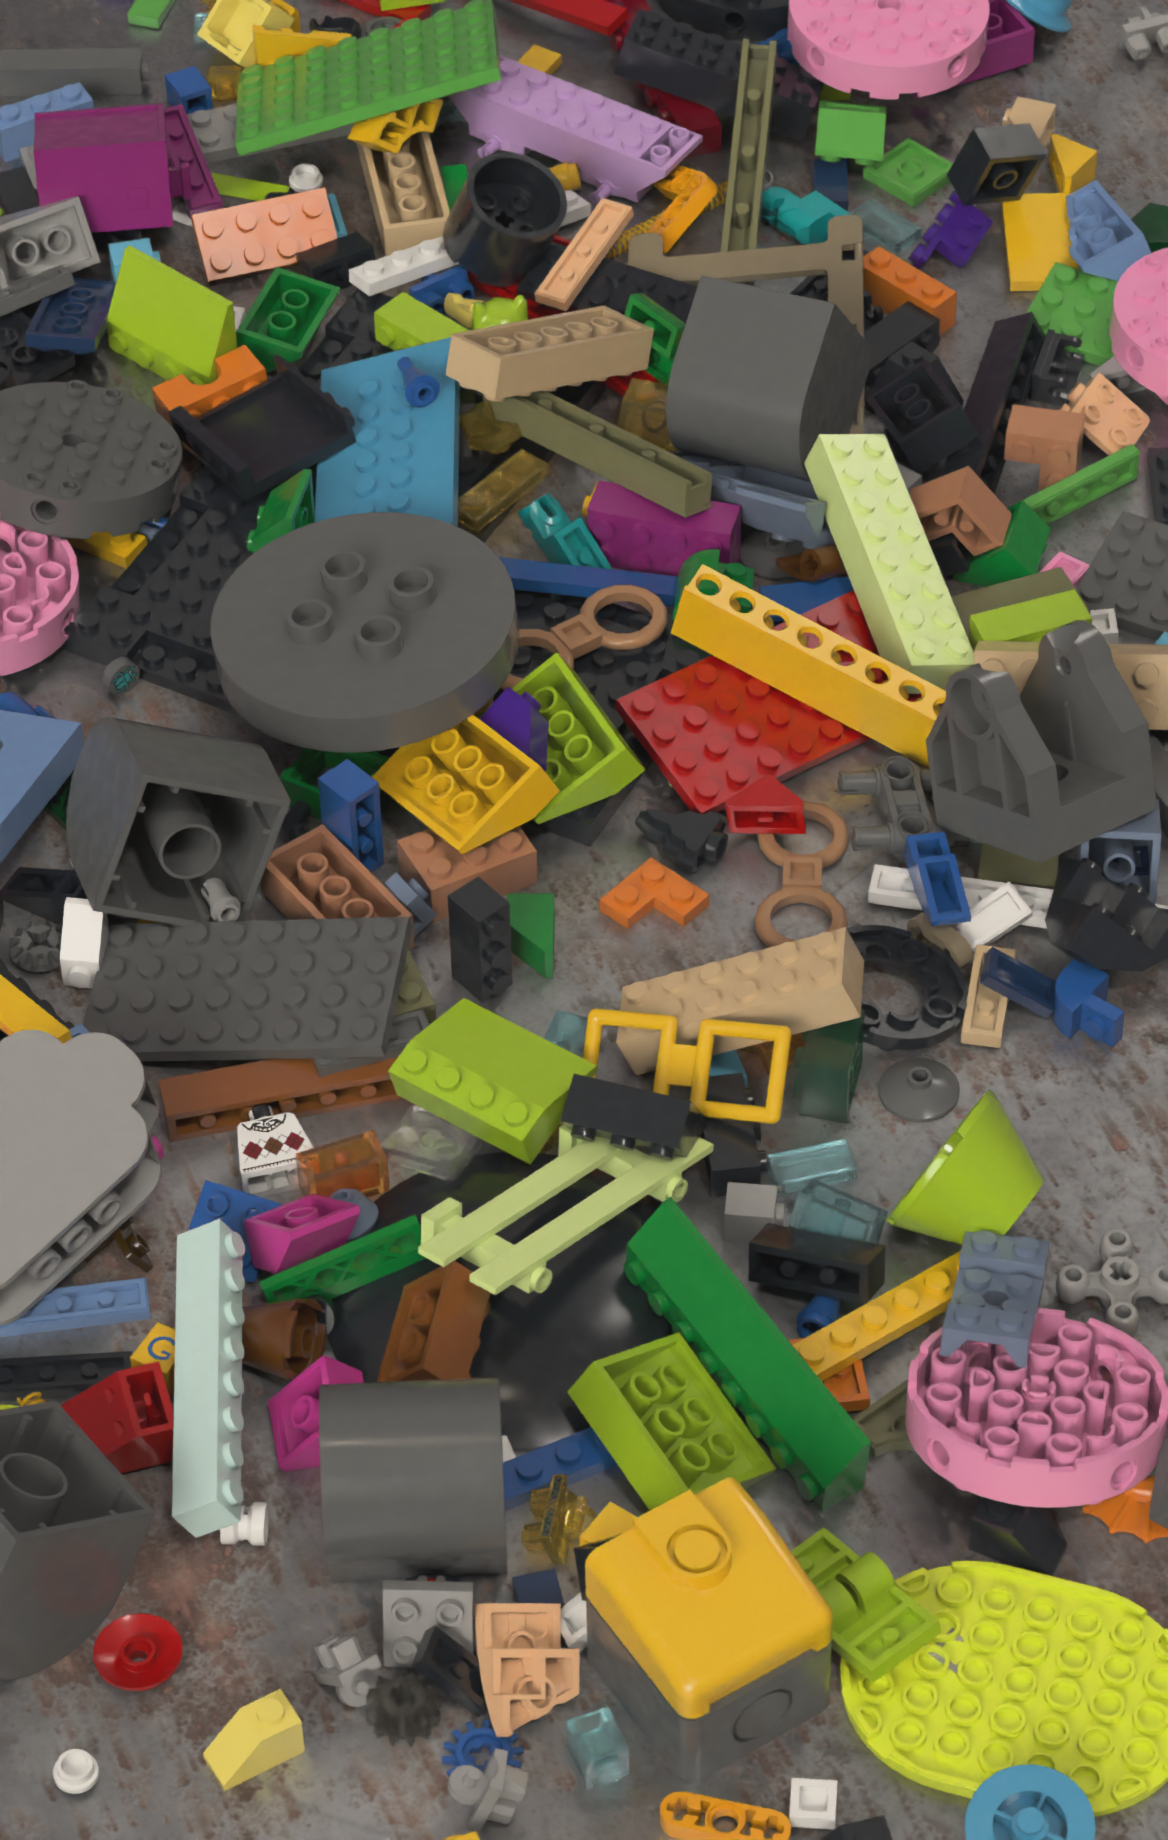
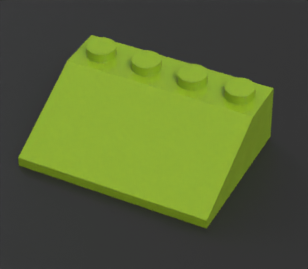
M129 245L125 248L107 317L110 348L135 361L141 367L147 368L163 377L166 381L181 374H184L191 383L197 385H206L217 380L214 359L237 348L233 302Z
M557 652L511 688L520 696L526 691L542 705L538 712L549 723L547 770L545 772L560 792L534 818L537 824L615 795L646 770L577 673ZM490 706L476 717L480 719L482 715L490 708Z
M463 998L412 1038L388 1070V1073L398 1096L531 1165L561 1122L573 1075L578 1074L593 1078L598 1071V1067Z
M680 1332L592 1362L567 1391L649 1510L662 1505L689 1489L695 1495L729 1477L735 1478L744 1489H747L776 1470Z

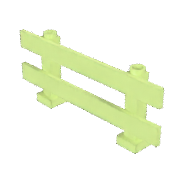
M562 1125L559 1127V1148L556 1159L463 1218L462 1203L449 1197L422 1214L421 1245L418 1247V1254L442 1267L447 1266L459 1257L471 1262L480 1268L470 1274V1282L494 1295H497L510 1285L528 1294L532 1291L542 1293L548 1288L552 1280V1271L546 1268L548 1260L646 1195H650L662 1202L670 1197L675 1202H679L686 1194L688 1182L682 1178V1172L712 1153L714 1144L699 1137L687 1158L674 1155L673 1160H664L649 1156L635 1148L633 1151H627L613 1147L609 1144L610 1139L598 1136L595 1137L594 1142L575 1138L570 1135L571 1130ZM596 1168L616 1178L515 1245L495 1235Z

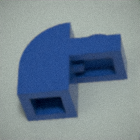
M1074 959L1062 970L1056 980L1053 1012L1055 1024L1070 1039L1081 1030L1091 1038L1113 1048L1122 1039L1125 1012L1106 1002L1109 974L1097 968L1087 967Z

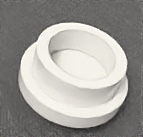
M308 163L300 164L293 168L292 174L289 177V185L294 191L299 193L320 189L323 185V176L315 165Z
M82 1749L68 1750L58 1758L54 1765V1781L59 1789L67 1793L79 1794L88 1791L96 1784L99 1778L98 1763L93 1756Z

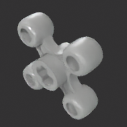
M1114 1228L1106 1231L1101 1238L1100 1256L1104 1262L1102 1270L1087 1272L1080 1265H1066L1057 1274L1056 1291L1062 1301L1070 1304L1079 1303L1088 1296L1099 1297L1101 1304L1107 1308L1105 1323L1133 1337L1139 1325V1313L1134 1306L1137 1298L1150 1296L1159 1303L1168 1304V1265H1160L1152 1272H1141L1138 1265L1131 1259L1134 1247L1132 1236L1123 1229Z

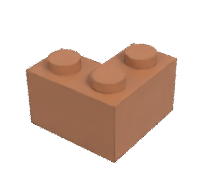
M1013 404L1006 430L1004 460L1039 464L1038 492L1080 471L1085 414Z
M969 466L911 489L909 495L928 541L953 533L973 556L1003 545L1012 513Z

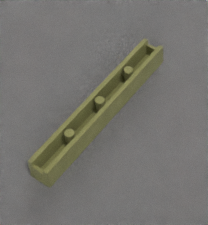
M743 39L721 252L758 249L777 67L776 40H770V45L750 44V39ZM755 281L736 283L754 286Z
M546 391L532 392L527 397H507L502 402L487 400L483 394L480 415L685 518L711 508L712 473Z

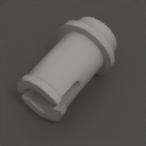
M208 879L203 884L205 888H201V894L210 906L211 917L216 922L236 921L241 910L239 900L235 896L230 895L222 879Z

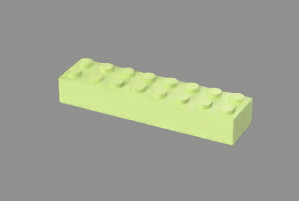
M819 434L804 465L818 500L826 502L824 516L879 655L946 691V685L951 675L974 665V652L885 434ZM904 686L909 694H921L914 686Z

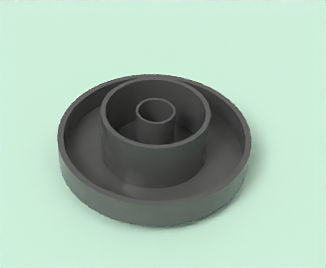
M394 512L359 513L329 518L295 529L263 546L244 561L223 586L213 608L210 632L221 687L228 701L241 717L265 734L283 742L318 751L360 753L397 748L422 741L456 726L483 707L497 693L514 666L520 641L515 592L510 575L500 558L485 543L459 527L425 516Z

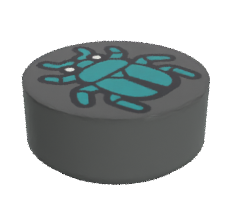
M119 657L110 662L105 668L102 675V684L113 695H123L130 691L137 683L140 676L139 667L129 658Z

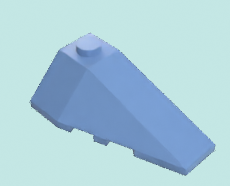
M1097 180L1066 196L1067 217L1070 222V229L1068 230L1071 240V246L1069 247L1070 255L1084 273L1119 281L1123 273L1132 264L1142 257L1151 254L1143 233Z

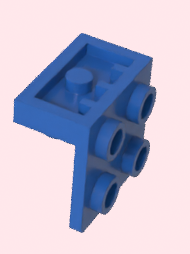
M205 1180L188 1231L221 1219L233 1232H237L241 1236L245 1245L242 1274L245 1281L256 1283L261 1269L253 1267L244 1220L279 1207L282 1204Z

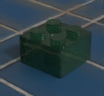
M861 1010V1017L802 1032V1041H806L804 1048L797 1047L793 1070L800 1072L795 1077L793 1098H799V1115L847 1123L863 1065L865 1010Z

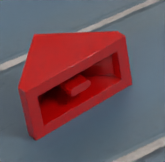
M770 774L726 800L725 806L729 833L806 834L804 801Z

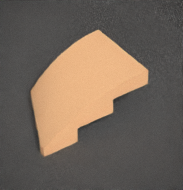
M475 1603V1630L480 1676L487 1709L496 1737L511 1736L514 1734V1730L531 1720L541 1718L549 1713L554 1706L564 1704L580 1694V1648H561V1604Z

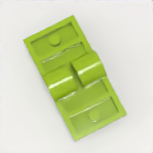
M824 1527L791 1550L831 1608L833 1615L832 1649L873 1683L941 1633L939 1620L895 1585L889 1568L876 1554L866 1552L860 1557Z

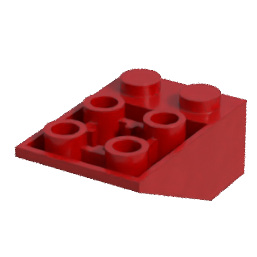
M159 1361L117 1371L60 1405L121 1474L173 1461L174 1410Z

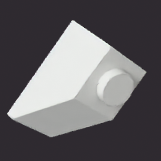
M66 897L60 949V965L64 986L93 988L96 973L101 968L109 936L107 913L93 911L88 899Z

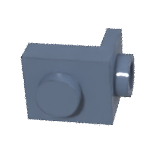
M396 872L385 883L398 896L399 902L413 915L415 937L437 914L424 901L429 894L418 882L412 878L407 883Z

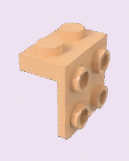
M1100 372L1085 385L1079 382L1066 396L1070 401L1069 404L1064 403L1058 409L1060 411L1085 414L1083 434L1108 456L1131 444L1135 445L1150 423L1149 416Z

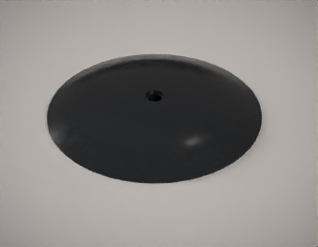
M507 1152L487 1153L456 1159L421 1171L400 1182L374 1201L378 1207L379 1214L375 1226L368 1234L413 1215H416L421 1226V1215L449 1197L462 1203V1217L464 1218L556 1159L558 1155L538 1153L530 1165ZM596 1168L495 1235L515 1245L616 1178ZM646 1195L548 1260L546 1268L552 1271V1280L544 1292L532 1291L528 1294L510 1285L497 1295L490 1294V1310L483 1320L479 1334L481 1343L478 1351L473 1356L469 1373L471 1378L499 1377L502 1435L508 1437L514 1452L533 1451L591 1427L567 1391L592 1362L674 1334L672 1325L664 1315L659 1316L654 1312L647 1294L639 1285L635 1286L630 1282L624 1270L627 1243L660 1206L649 1195ZM461 1257L454 1260L472 1272L480 1268ZM426 1258L331 1299L337 1308L338 1320L336 1326L327 1337L335 1359L362 1371L364 1383L376 1382L404 1285L441 1266Z

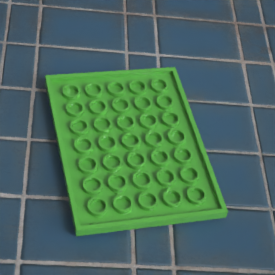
M474 0L467 3L465 8L455 11L443 9L434 13L433 17L421 21L419 18L409 19L397 28L390 30L387 27L378 28L370 32L369 36L363 38L347 37L337 43L338 45L332 47L317 46L298 57L293 58L292 55H286L276 59L274 64L263 67L260 64L245 68L242 71L243 73L238 74L235 145L239 156L502 80L496 12L492 0L486 2L484 0Z

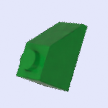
M507 893V901L510 905L511 952L544 978H554V893Z

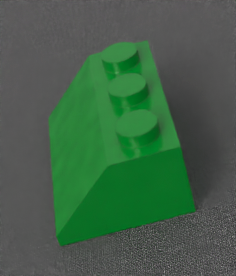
M276 267L236 331L237 348L246 345L266 369V373L276 369L273 358L276 354L288 363L302 358L338 298L341 288Z

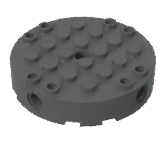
M81 380L30 383L0 391V518L2 520L42 534L66 538L91 539V532L110 531V535L115 537L138 531L141 523L148 520L155 523L171 509L177 495L182 446L174 428L158 412L142 402L124 395L119 389L91 386Z

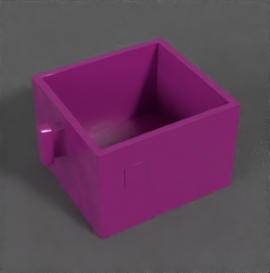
M164 103L35 113L33 152L39 206L78 196L90 232L94 233L173 226L172 198L174 196H183L184 200L192 199L189 162H181V167L171 168L169 166Z

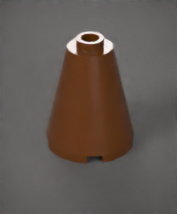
M298 1298L242 1307L245 1316L244 1323L242 1324V1344L244 1347L242 1364L292 1381L324 1355L326 1324L318 1323L316 1312H323L315 1299Z

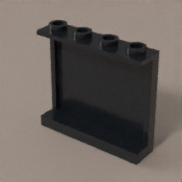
M278 354L273 356L278 372L277 375L196 418L181 405L168 411L172 426L181 444L245 501L356 442L352 428L355 426V420L349 409L338 405L329 392L324 393L317 387L312 378L303 376L294 363L289 364Z

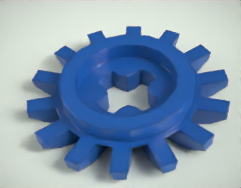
M483 1720V1728L475 1729L472 1721L467 1722V1733L463 1735L457 1729L452 1732V1735L458 1741L456 1744L445 1741L443 1748L453 1755L442 1756V1763L455 1766L446 1771L448 1777L456 1767L462 1765H471L483 1771L488 1760L484 1762L483 1766L476 1764V1757L471 1755L472 1752L480 1753L483 1748L490 1749V1756L495 1748L508 1751L506 1765L522 1768L523 1762L512 1759L524 1754L523 1746L511 1747L518 1740V1735L514 1733L506 1738L496 1737L494 1729L490 1728V1720Z

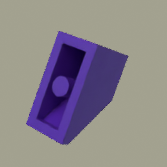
M507 687L482 715L480 720L546 771L549 723L538 712L542 705L526 691L520 696Z

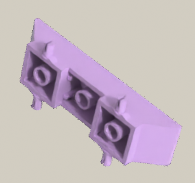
M501 55L499 57L502 80L448 95L469 123V135L485 142L478 149V155L481 159L499 150L525 156L534 150L561 162L577 163L580 169V180L598 188L589 197L592 204H596V206L602 198L607 199L609 196L624 197L637 203L654 187L656 181L666 177L702 142V135Z

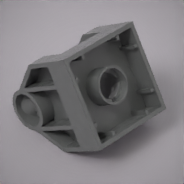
M1075 620L1045 634L1039 644L1038 660L1020 695L1014 680L1008 672L984 670L980 663L959 670L950 676L946 685V700L926 739L937 827L1041 863L1157 809L1148 722L1115 666L1107 641L1094 625L1085 620Z

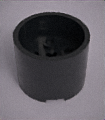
M500 152L480 159L469 172L444 225L443 241L449 257L454 264L459 262L464 268L477 276L476 281L498 287L520 284L525 276L543 260L565 218L567 198L563 186L546 166L522 154Z

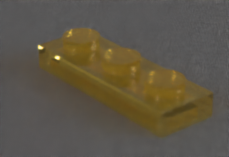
M523 449L519 450L458 499V521L479 532L548 477L549 464Z

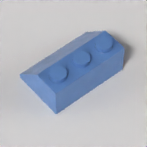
M78 82L66 85L48 93L35 95L32 98L2 106L0 108V156L4 162L20 158L19 148L34 144L35 113L94 108L93 99L82 84Z

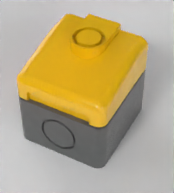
M725 1478L695 1495L689 1489L635 1518L632 1529L600 1545L587 1557L585 1562L588 1662L681 1780L685 1782H698L818 1715L828 1707L830 1701L833 1623L831 1608L768 1517L735 1478Z

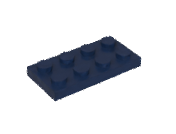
M73 278L75 285L43 298L25 333V346L36 347L38 350L46 352L55 349L71 350L75 354L95 352L107 328V317L116 281Z

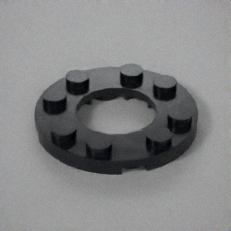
M860 925L846 928L864 959V966L872 964L889 965L905 971L915 978L923 988L925 1003L921 1008L915 1009L913 1013L896 1015L893 1011L884 1014L875 1004L862 1001L861 1017L833 1025L862 1042L878 1046L884 1051L930 1048L946 1040L957 1030L967 1007L968 988L960 968L946 952L934 943L929 948L924 943L911 939L912 932L896 927Z

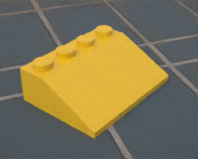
M473 714L456 726L438 735L401 746L372 776L379 783V788L461 854L534 819L560 792L539 764Z

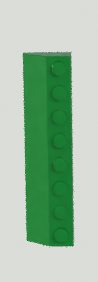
M671 1197L665 1200L627 1243L624 1270L630 1282L635 1286L639 1285L643 1289L654 1312L659 1316L664 1315L672 1325L673 1333L680 1332L709 1375H712L720 1385L722 1393L731 1406H736L744 1415L751 1433L756 1438L761 1437L771 1449V1454L776 1464L781 1469H787L796 1480L797 1488L804 1499L807 1501L812 1500L822 1513L862 1490L865 1483L871 1441Z

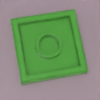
M907 138L885 153L883 161H875V164L864 167L863 178L914 207L950 182L947 173L953 163L914 140Z

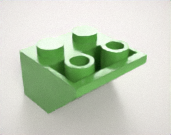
M819 101L815 155L821 156L822 160L828 162H840L842 158L855 159V163L873 165L875 161H883L886 106Z

